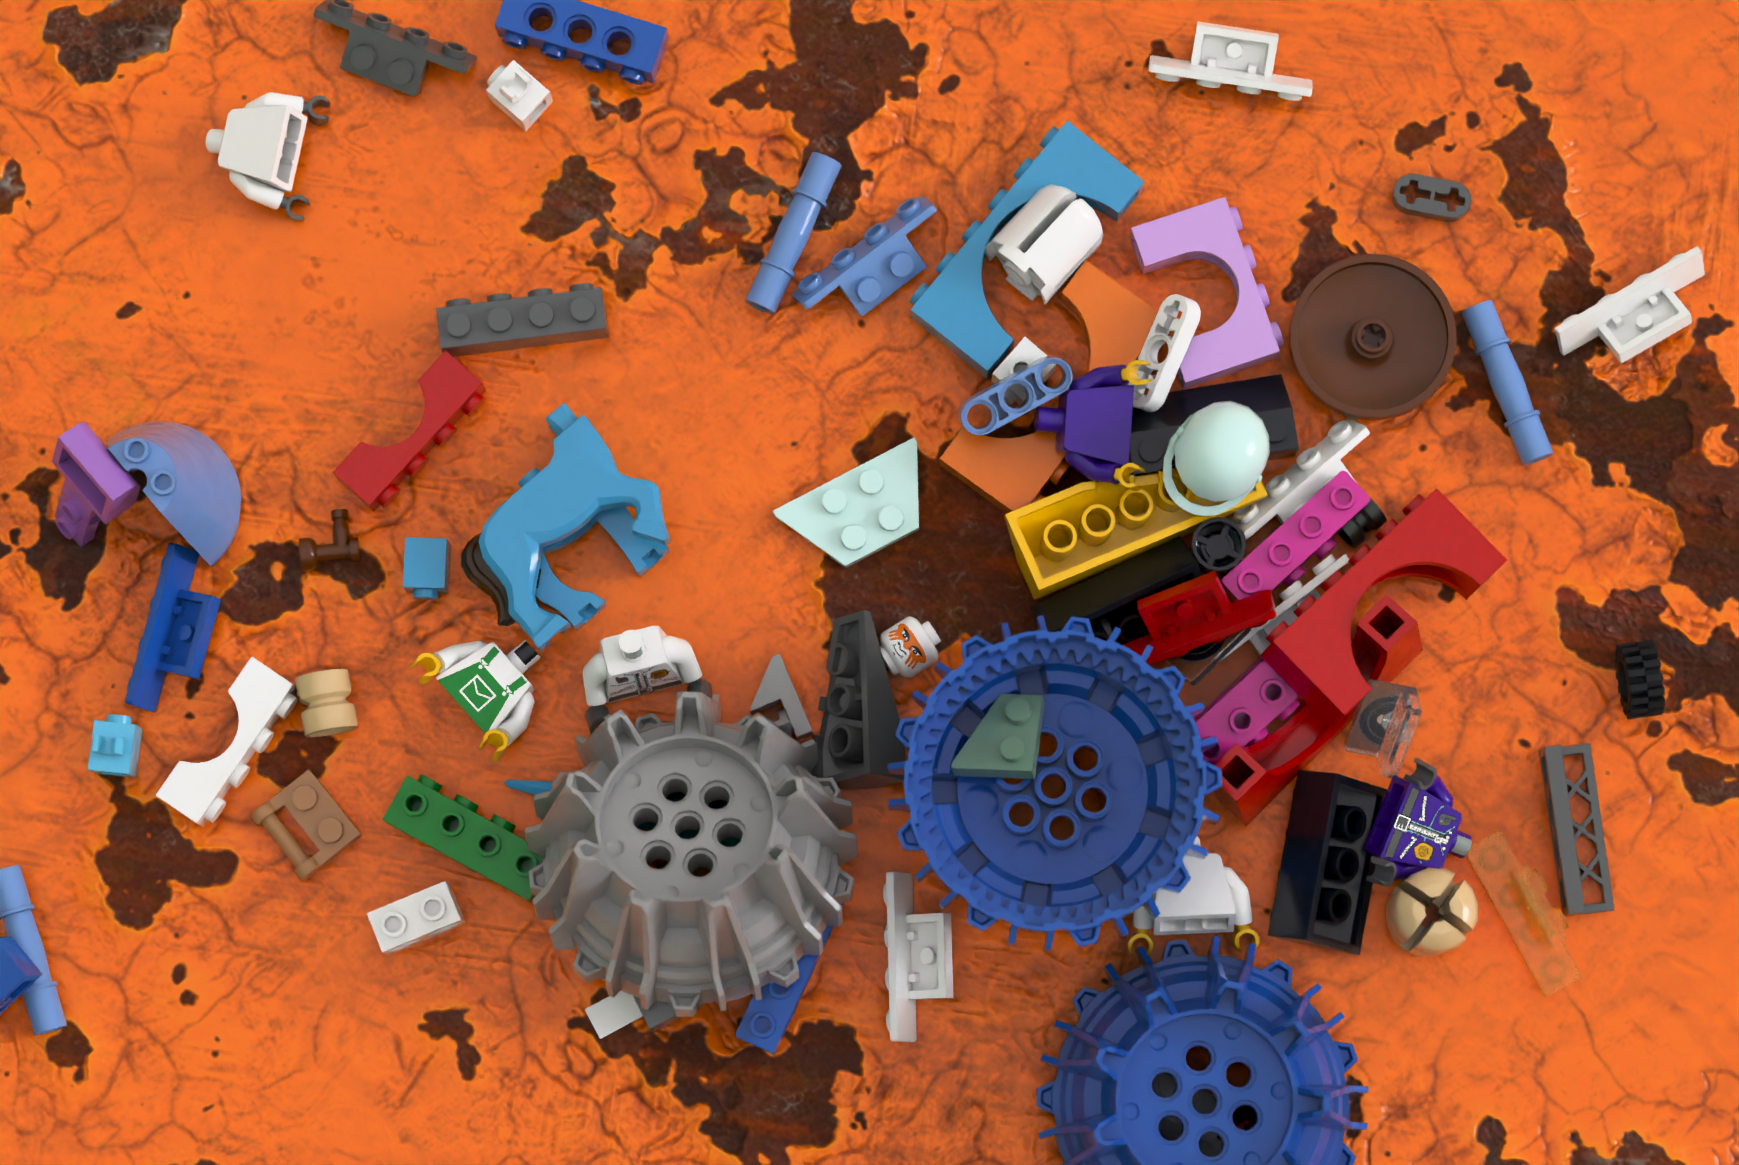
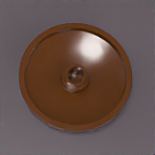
M1363 254L1352 256L1335 262L1322 270L1309 282L1300 295L1289 327L1291 359L1300 380L1307 390L1329 409L1344 416L1360 420L1391 419L1402 416L1421 406L1438 390L1445 380L1456 351L1457 333L1455 318L1448 299L1441 288L1427 273L1417 266L1388 255Z

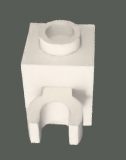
M514 60L507 67L504 65L498 67L487 81L489 87L486 89L489 100L525 131L530 128L553 102L550 91Z

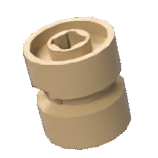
M348 669L323 670L295 678L300 703L308 706L301 713L305 737L330 736L358 728L355 705L346 701V697L350 695L352 689Z

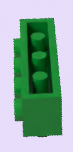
M420 774L417 781L406 776L382 820L533 903L532 900L536 895H533L531 892L528 871L543 863L545 858L529 850L526 840L512 833L516 826L493 814L490 821L476 814L479 806L459 794L456 795L454 800L445 797L439 793L442 785Z

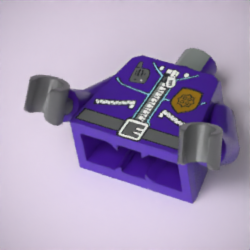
M1419 758L1414 760L1417 766L1411 776L1406 774L1404 779L1395 775L1392 777L1364 846V850L1378 856L1371 857L1370 862L1375 863L1376 867L1374 873L1371 876H1367V881L1387 887L1393 881L1405 879L1421 870L1441 868L1447 854L1464 858L1470 850L1472 838L1469 834L1458 831L1462 814L1452 808V795L1437 775L1436 768Z

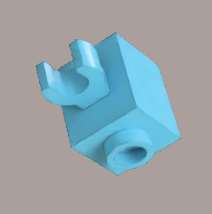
M107 714L106 721L94 720L88 770L95 774L136 778L143 728L136 724H131L132 717Z

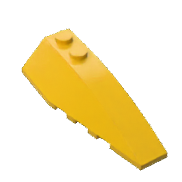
M1172 469V479L1177 491L1189 502L1203 507L1216 506L1226 502H1214L1196 496L1182 482L1178 471ZM1162 470L1148 475H1130V483L1142 486L1139 491H1133L1123 486L1120 482L1118 484L1095 481L1082 482L1009 512L1004 517L1017 563L1034 600H1037L1116 567L1172 539L1188 535L1196 531L1199 525L1208 519L1224 518L1267 497L1268 494L1262 481L1256 482L1255 487L1238 505L1214 516H1199L1181 509L1169 497L1165 489Z

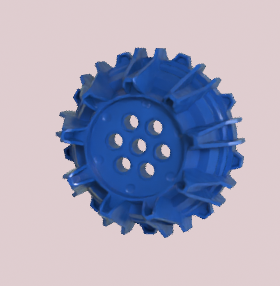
M1042 615L1037 616L1036 619L1037 631L1024 632L1013 636L1010 634L1008 622L1001 623L1002 642L994 645L977 635L973 636L961 644L963 664L955 671L939 661L936 663L934 671L942 678V681L936 686L929 698L915 689L912 693V700L924 711L921 716L900 719L895 733V738L909 751L908 761L888 763V774L904 775L905 798L888 800L889 810L910 812L909 820L897 832L898 839L903 850L923 851L929 860L915 874V879L919 883L934 872L938 879L951 891L939 902V906L943 910L961 897L968 903L967 924L983 932L996 923L997 920L1010 924L1007 946L1012 947L1015 945L1017 929L1045 933L1044 952H1050L1054 931H1068V934L1078 947L1097 943L1101 925L1108 921L1111 922L1121 938L1128 935L1129 931L1122 918L1141 906L1146 909L1152 919L1160 915L1151 895L1158 889L1180 893L1191 879L1183 863L1184 861H1182L1184 856L1188 855L1205 859L1208 850L1194 844V841L1199 832L1201 822L1216 825L1220 815L1202 806L1206 795L1222 787V769L1203 760L1202 752L1215 747L1218 743L1216 736L1201 740L1197 725L1193 719V716L1203 712V703L1186 707L1183 705L1179 698V693L1186 678L1175 666L1155 670L1148 665L1146 661L1152 652V646L1148 644L1140 656L1131 649L1116 643L1121 629L1115 627L1109 639L1105 641L1094 637L1089 619L1071 616L1061 632H1048L1044 616ZM1000 694L1043 695L1045 707L1041 735L1051 737L1057 745V750L1048 757L1038 755L1035 779H1023L1019 784L1010 785L1004 782L1002 778L954 776L951 769L953 760ZM1080 749L1092 751L1097 759L1096 766L1091 770H1080L1073 762L1075 752ZM1048 777L1059 778L1065 786L1064 794L1056 799L1046 797L1041 790L1042 781ZM1091 790L1100 792L1105 799V807L1095 813L1087 811L1081 802L1084 793ZM1022 804L1031 809L1033 820L1030 824L1019 827L1011 822L1009 811L1015 805ZM1058 818L1068 820L1073 826V835L1067 840L1055 839L1049 831V825L1053 820Z
M1218 936L1211 938L1207 956H1195L1185 939L1170 941L1166 944L1161 961L1154 964L1143 946L1135 950L1141 963L1140 967L1119 977L1112 964L1109 963L1104 966V971L1111 983V987L1103 993L1083 987L1072 999L1080 1018L1076 1026L1058 1020L1055 1021L1053 1028L1068 1035L1061 1047L1058 1059L1045 1054L1040 1059L1041 1062L1056 1068L1057 1073L1055 1081L1037 1088L1036 1106L1051 1115L1054 1114L1055 1128L1038 1133L1039 1140L1055 1135L1058 1150L1064 1162L1060 1165H1353L1356 1156L1343 1143L1345 1130H1367L1368 1123L1349 1121V1094L1368 1093V1086L1346 1085L1344 1073L1358 1061L1354 1046L1350 1043L1333 1042L1328 1033V1030L1345 1016L1339 1012L1324 1022L1318 1011L1309 1002V999L1322 987L1317 983L1299 996L1291 988L1293 968L1279 959L1262 970L1253 967L1256 944L1249 943L1243 960L1218 954L1220 937ZM1192 1047H1201L1208 1053L1209 1063L1202 1071H1195L1187 1065L1186 1054ZM1232 1063L1243 1064L1249 1072L1248 1082L1242 1087L1232 1086L1226 1078L1227 1068ZM1166 1073L1175 1080V1091L1170 1097H1159L1153 1091L1152 1081L1157 1074ZM1200 1089L1210 1091L1215 1097V1107L1208 1114L1197 1112L1192 1104L1194 1093ZM1238 1106H1248L1255 1113V1123L1249 1130H1240L1233 1123V1112ZM1165 1116L1176 1117L1182 1125L1181 1135L1174 1141L1164 1139L1159 1133V1122ZM1206 1132L1217 1134L1222 1142L1220 1152L1214 1157L1205 1156L1199 1149V1139Z

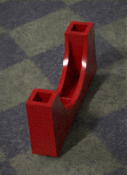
M1437 488L1426 499L1418 494L1402 510L1406 517L1399 524L1394 519H1391L1375 535L1380 541L1372 549L1366 544L1362 546L1348 560L1353 566L1348 572L1343 574L1339 569L1334 572L1320 586L1325 593L1318 600L1310 595L1293 611L1298 618L1290 626L1283 620L1266 637L1270 645L1260 656L1330 728H1333L1372 690L1356 665L1350 635L1356 606L1367 590L1394 578L1422 577L1451 587L1467 600L1507 561Z

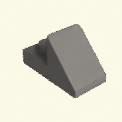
M778 654L771 658L749 712L752 716L782 703L784 709L777 711L779 719L787 718L790 721L791 733L794 732L797 740L800 741L812 736L813 731L782 657Z

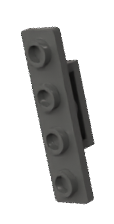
M325 0L315 8L314 17L350 30L340 65L341 69L416 97L420 93L429 61L463 74L475 65L477 56L468 53L467 48L455 42L442 43L429 38L430 35L424 30L414 27H407L405 29L391 23L390 18L379 13L365 14L353 9L354 6L348 1Z

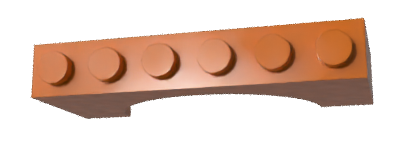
M1087 260L1084 261L1061 292L1060 301L1074 313L1084 330L1089 350L1088 372L1097 367L1122 364L1128 366L1130 362L1138 359L1158 310ZM962 427L939 459V466L1006 514L1046 498L1041 493L1051 481L1057 485L1070 467L1066 462L1065 453L1056 451V433L1034 432L1015 438H996L986 435H974Z

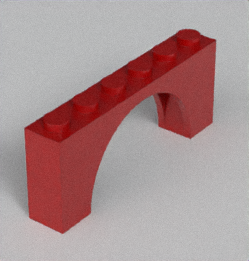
M1387 594L1356 623L1357 629L1351 644L1356 665L1367 683L1373 681L1389 684L1423 650L1417 621ZM1362 700L1333 728H1330L1306 704L1288 722L1262 741L1248 747H1240L1236 743L1214 765L1222 769V787L1214 791L1216 798L1247 826L1297 776L1298 770H1303L1357 716Z

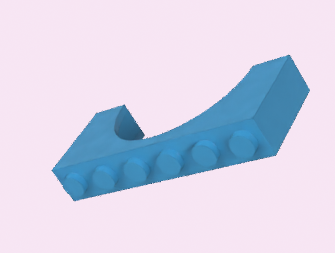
M1066 121L1060 130L1056 126L1049 130L1040 142V146L1043 148L1034 161L1028 157L1020 165L1013 176L1017 179L1016 183L1008 192L1001 189L987 207L992 212L982 223L976 220L971 224L962 236V240L966 243L955 255L950 251L935 270L939 273L938 277L930 286L923 283L909 301L913 305L910 309V317L986 378L992 374L1014 345V339L1004 331L993 316L983 291L981 272L986 255L985 247L1040 188L1050 184L1068 188L1076 193V199H1083L1093 209L1106 214L1116 222L1143 191L1144 181L1069 121Z

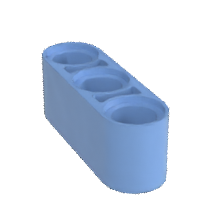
M1054 356L1038 359L963 401L958 410L960 424L965 430L974 435H985L1065 392L1072 383L1073 374L1071 367L1066 361ZM1050 364H1057L1063 373L1061 382L1054 387H1046L1041 379L1043 369ZM1013 384L1022 385L1026 392L1024 402L1017 407H1009L1004 399L1006 389ZM976 404L985 405L989 411L987 423L980 427L971 426L967 419L969 409Z

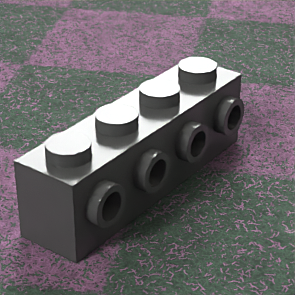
M591 283L575 284L569 287V292L553 293L552 289L549 288L535 289L528 292V297L513 299L511 294H494L487 297V302L473 304L470 303V299H453L445 302L446 307L436 308L440 348L443 353L446 350L453 357L609 338L605 297L602 288H594V285Z

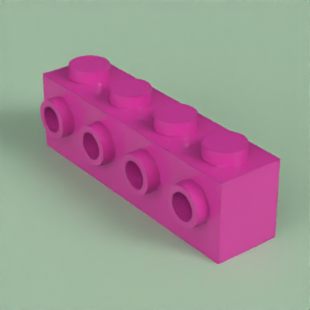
M1262 657L1204 708L1202 713L1194 718L1201 740L1216 736L1218 741L1215 747L1202 752L1204 761L1206 760V762L1215 765L1236 743L1240 747H1244L1245 745L1251 746L1262 741L1269 733L1265 727L1276 717L1281 721L1284 720L1300 705L1296 700L1299 695Z

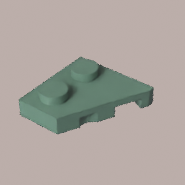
M1000 694L953 760L951 769L954 776L1035 779L1045 707L1043 695Z

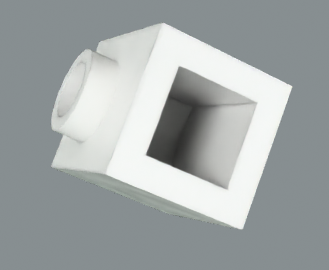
M1024 337L992 373V382L996 383L1047 355L1029 339ZM1056 364L1047 365L1041 373L1043 384L1055 372ZM1020 384L1010 385L1004 393L1005 402L1009 405H1012L1014 401L1021 405L1026 398L1025 389Z

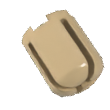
M1427 868L1413 873L1392 890L1385 905L1386 923L1390 931V937L1402 950L1415 956L1435 957L1459 947L1467 939L1464 935L1473 931L1478 920V902L1472 887L1465 880L1455 884L1452 881L1455 873L1445 868ZM1432 904L1437 908L1435 915L1439 917L1438 921L1434 923L1430 921L1426 927L1420 925L1427 916L1425 906L1428 907Z

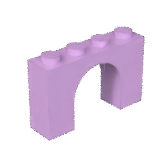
M1226 197L1132 227L1129 235L1142 274L1187 260H1203L1222 269L1234 286L1236 308L1232 316L1222 326L1192 337L1177 372L1183 390L1275 360L1280 352L1278 346L1284 344L1277 322L1270 323L1265 310L1266 307L1270 306L1266 289L1263 283L1256 284L1251 269L1256 268L1251 247L1249 244L1243 246L1238 231L1243 229L1240 215L1236 206L1229 208Z

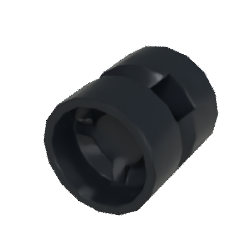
M1218 517L1201 523L1193 534L1189 550L1197 560L1202 575L1215 571L1218 578L1223 579L1242 561L1245 553V535L1241 528L1230 519Z

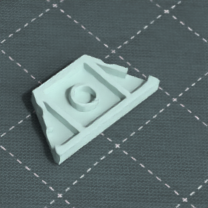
M912 438L773 510L775 518L799 533L809 543L823 550L829 557L845 568L918 531V457L916 439Z

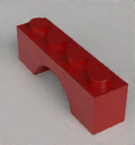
M446 350L418 379L424 396L425 409L417 430L403 442L392 446L379 447L360 442L333 471L337 479L373 511L380 505L383 508L387 507L400 492L397 486L408 475L412 478L416 476L427 464L429 459L426 455L436 444L439 447L445 445L455 434L457 428L454 425L464 414L468 417L471 416L485 400L482 396L486 391L483 383Z

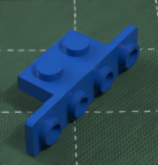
M169 543L165 557L162 560L160 576L154 597L150 603V612L145 630L139 642V651L133 673L127 686L128 691L125 703L150 712L156 711L166 673L199 680L221 599L189 591L199 554L179 544Z

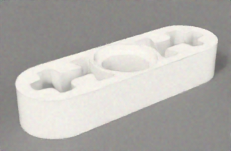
M1173 294L1168 296L1161 304L1137 359L1146 360L1151 363L1150 365H1140L1136 372L1137 377L1140 380L1152 379V382L1148 385H1134L1133 407L1146 412H1154L1164 404L1200 321L1201 311L1196 301L1179 294ZM1179 311L1182 312L1180 319L1177 318ZM1169 331L1175 332L1173 337L1168 335ZM1167 343L1168 355L1162 363H1158V351L1162 345ZM1153 370L1158 371L1156 376L1151 374ZM1148 388V394L1144 395L1145 389Z

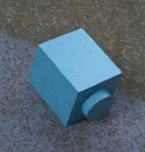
M405 537L403 588L406 592L413 593V599L438 600V594H449L451 544L448 539Z

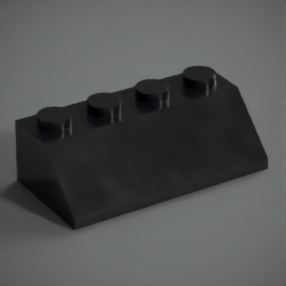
M1282 374L1169 392L1164 404L1154 412H1146L1133 407L1129 463L1141 466L1146 472L1133 471L1130 475L1141 476L1162 471L1169 440L1179 426L1191 414L1214 402L1232 401L1247 406L1263 420L1269 434L1270 453L1267 460L1295 456L1299 445L1292 406ZM1174 454L1173 459H1172V469L1177 470V468H1176V466H1175V454Z
M1181 536L1035 604L1030 609L1035 622L1037 616H1044L1048 632H1061L1071 616L1089 619L1094 637L1105 641L1109 639L1115 627L1121 629L1116 643L1123 645L1150 634L1138 611V600L1200 577L1202 572L1197 560Z
M1298 770L1273 909L1270 915L1269 936L1294 943L1360 955L1373 882L1367 881L1366 878L1374 873L1376 867L1375 863L1370 862L1371 857H1377L1364 850V846L1387 789L1337 773Z

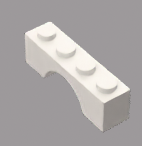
M254 657L249 659L228 690L236 704L239 716L238 730L232 744L224 753L210 761L201 763L179 761L156 794L157 797L203 827L207 821L213 823L219 817L226 805L223 798L230 787L237 788L244 781L250 771V767L246 765L255 751L262 753L274 736L271 728L279 716L285 719L298 701V698L294 696L297 692L296 686Z

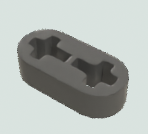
M1407 174L1396 182L1392 191V201L1394 206L1405 214L1445 222H1455L1462 219L1468 212L1471 205V195L1463 184L1455 181L1419 174ZM1412 184L1416 186V193L1427 195L1429 198L1418 197L1413 204L1406 202V195L1400 194V190L1405 191L1408 185ZM1449 192L1456 193V200L1463 202V206L1458 205L1454 212L1447 210V203L1436 201L1434 197L1444 199L1447 198Z

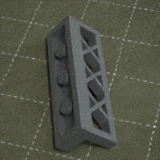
M1590 744L1566 747H1561V745L1543 747L1539 750L1562 915L1567 917L1613 911L1615 909ZM1581 754L1584 772L1574 784L1566 778L1563 756ZM1584 779L1587 793L1579 788ZM1574 793L1589 803L1590 814L1581 825L1575 822L1571 816L1569 799ZM1590 821L1593 835L1585 829ZM1580 834L1595 844L1596 855L1587 867L1580 863L1577 857L1575 841ZM1596 863L1598 865L1599 876H1597L1594 872L1591 871V869L1595 866ZM1586 876L1601 886L1603 903L1584 905L1581 883Z

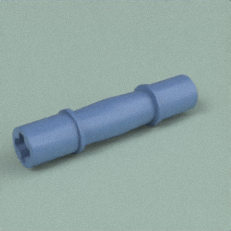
M811 153L796 188L792 190L794 197L778 226L766 259L762 258L760 261L761 266L745 299V302L762 312L775 315L790 280L795 276L793 269L809 240L821 208L826 207V200L842 167L836 160L821 153Z
M1484 301L1465 309L1461 314L1475 346L1476 356H1481L1492 391L1507 420L1504 426L1508 428L1522 465L1526 466L1553 455L1554 452L1539 418L1540 412L1539 410L1534 411L1524 378L1508 346L1511 340L1506 336L1493 301Z
M14 865L0 869V920H3L6 936H11L43 974L21 995L25 1001L34 1036L65 1028L67 1023L56 988L58 984L57 981H52L44 944L32 913L35 906L31 903L21 866Z

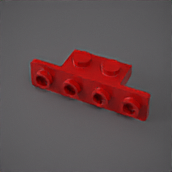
M1213 571L1138 600V611L1150 634L1123 644V646L1140 656L1148 644L1152 646V652L1146 661L1150 666L1171 657L1178 658L1184 656L1190 650L1210 642L1217 643L1223 641L1229 635L1244 629L1264 625L1268 620L1276 617L1274 598L1270 589H1266L1230 603L1216 572Z

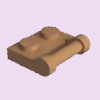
M310 769L250 815L257 826L263 825L296 867L294 873L301 881L311 877L362 836ZM284 807H286L320 850L312 857L306 854L276 816Z

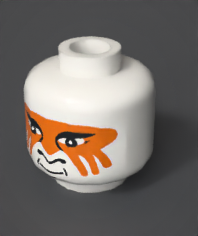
M908 616L880 635L882 657L893 676L900 674L905 678H912L938 660V652L935 645L940 643L941 640L929 621L921 625L916 618Z

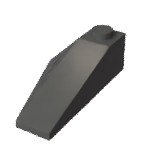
M862 610L837 618L834 623L826 665L828 673L831 674L827 697L820 696L818 710L824 711L820 735H813L812 738L817 743L818 761L811 771V775L816 776V778L833 777L840 790L880 788L904 781V775L888 774V763L906 761L905 747L895 738L900 720L871 612Z

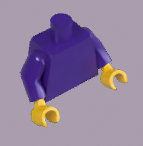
M1135 360L1130 362L1128 366L1122 364L1097 367L1074 379L1069 391L1059 395L1058 408L1040 406L1036 408L1034 418L1035 431L1056 433V451L1065 453L1066 462L1087 479L1110 484H1118L1120 482L1123 486L1133 491H1139L1142 486L1129 482V476L1133 471L1146 472L1141 466L1129 463L1134 385H1148L1152 382V379L1140 380L1136 374L1140 365H1150L1151 363L1146 360Z

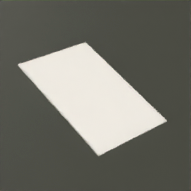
M621 990L614 998L608 996L584 1009L600 1039L643 1016L634 997Z

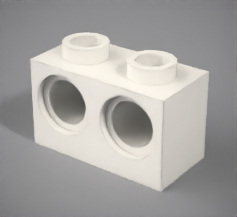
M446 881L367 913L381 951L386 955L466 923L452 887Z

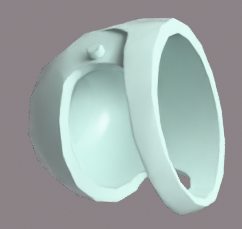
M1232 401L1214 402L1191 414L1170 438L1164 457L1163 483L1169 497L1184 511L1199 516L1218 515L1238 505L1255 487L1256 482L1259 483L1263 477L1260 474L1267 463L1270 453L1269 434L1263 420L1249 407ZM1174 454L1175 466L1182 482L1196 496L1214 502H1226L1216 506L1203 507L1191 503L1177 491L1172 479V459Z

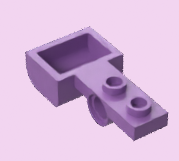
M86 422L75 425L58 437L52 462L64 475L65 480L55 513V522L60 532L67 539L73 538L82 547L94 539L98 523L101 520L106 525L136 502L140 485L123 468Z

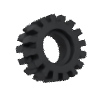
M1647 640L1617 645L1615 649L1618 693L1621 695L1620 702L1623 706V712L1627 719L1663 715L1665 688L1662 681L1664 679L1663 673L1660 670L1661 663L1660 659H1658V651L1655 648L1654 642Z

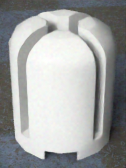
M1050 184L1040 188L985 247V254L989 261L995 256L1003 264L1004 270L1008 273L1005 279L1019 292L1032 301L1039 295L1042 297L1043 304L1045 305L1100 246L1103 230L1098 216L1088 203L1083 199H1076V193L1068 188Z

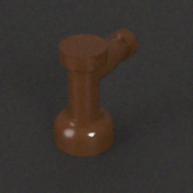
M335 509L331 511L332 521H334L333 544L317 545L316 541L312 538H299L302 572L316 569L319 561L350 558L352 562L361 561L358 537L350 538L347 524L348 510Z

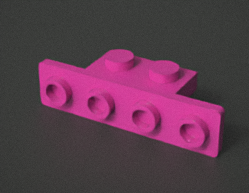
M1346 471L1339 472L1223 577L1221 581L1223 586L1236 600L1266 589H1270V591L1276 590L1282 583H1285L1288 587L1291 586L1307 572L1303 564L1314 554L1320 560L1338 544L1333 537L1370 502V497Z

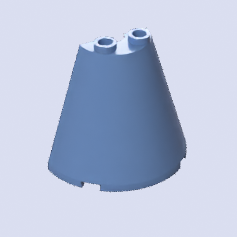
M167 421L137 424L110 437L107 440L109 451L127 472L132 471L134 473L137 470H141L145 473L147 484L142 491L160 513L212 567L231 545L240 523L239 516L242 501L240 482L236 470L225 452L202 432L183 424Z

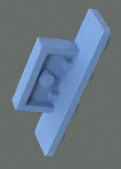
M922 196L904 201L896 209V214L885 223H877L870 227L864 233V239L855 246L840 250L832 257L830 265L819 273L809 274L798 284V289L792 293V297L807 310L839 287L856 313L861 317L927 267L905 235L934 214L937 209L932 202Z

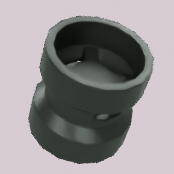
M1370 498V502L1339 530L1338 534L1348 545L1355 549L1365 541V532L1379 529L1387 519L1377 504Z

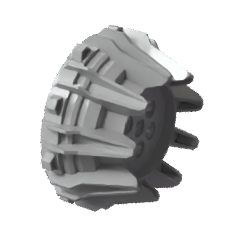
M700 692L677 693L674 721L664 723L653 713L637 717L634 727L627 715L620 710L612 716L609 714L605 716L604 722L597 727L588 739L581 735L575 738L577 753L584 767L580 771L560 772L551 784L552 789L550 791L534 795L533 802L536 816L543 821L541 824L526 827L525 829L528 849L545 858L543 863L528 871L531 892L533 895H536L532 900L536 916L539 921H556L549 929L554 950L575 949L577 952L573 964L575 974L586 983L601 978L605 981L608 996L614 998L621 990L640 998L641 1008L646 1010L656 1001L667 1002L672 1006L676 1017H694L699 1006L711 1002H716L722 1012L727 1010L726 1002L740 999L750 994H753L756 1001L762 999L761 987L768 983L770 985L776 983L786 988L799 979L797 961L807 954L820 956L823 952L822 933L826 926L840 927L843 922L842 906L840 904L851 901L854 890V878L840 869V867H842V864L858 856L856 834L841 831V829L853 823L851 801L841 799V791L833 777L816 778V776L810 774L818 761L817 743L812 739L800 744L792 739L791 723L787 718L772 722L763 715L756 713L753 716L746 715L739 722L733 723V725L723 723L719 694H713L712 698ZM676 792L686 795L684 799L677 802L666 799L670 794ZM715 800H723L728 803L724 808L718 810L708 807ZM644 822L656 824V827L650 831H640L637 829ZM685 830H695L698 832V835L692 839L679 837V834ZM729 837H735L740 840V843L733 847H725L720 844ZM658 859H664L669 862L662 869L649 867L653 861ZM698 867H706L712 870L704 877H696L691 874Z

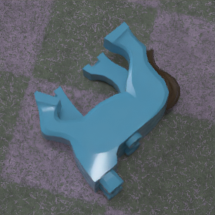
M565 403L545 419L551 431L557 436L553 439L554 455L549 465L542 471L534 468L527 473L518 483L521 488L495 510L485 522L482 532L468 541L461 553V566L467 578L480 590L489 595L495 603L498 612L497 624L499 626H508L516 622L529 636L539 652H542L550 645L549 641L559 632L563 634L572 625L578 631L606 607V602L594 593L576 591L561 583L552 573L544 553L556 551L572 544L599 523L617 542L641 577L669 553L667 545L671 542L665 524L661 492L657 485L652 481L632 478L620 473L613 454L584 414L577 418ZM626 506L633 507L636 510L635 520ZM536 598L544 605L560 612L568 621L558 614L549 613L541 609L537 605Z

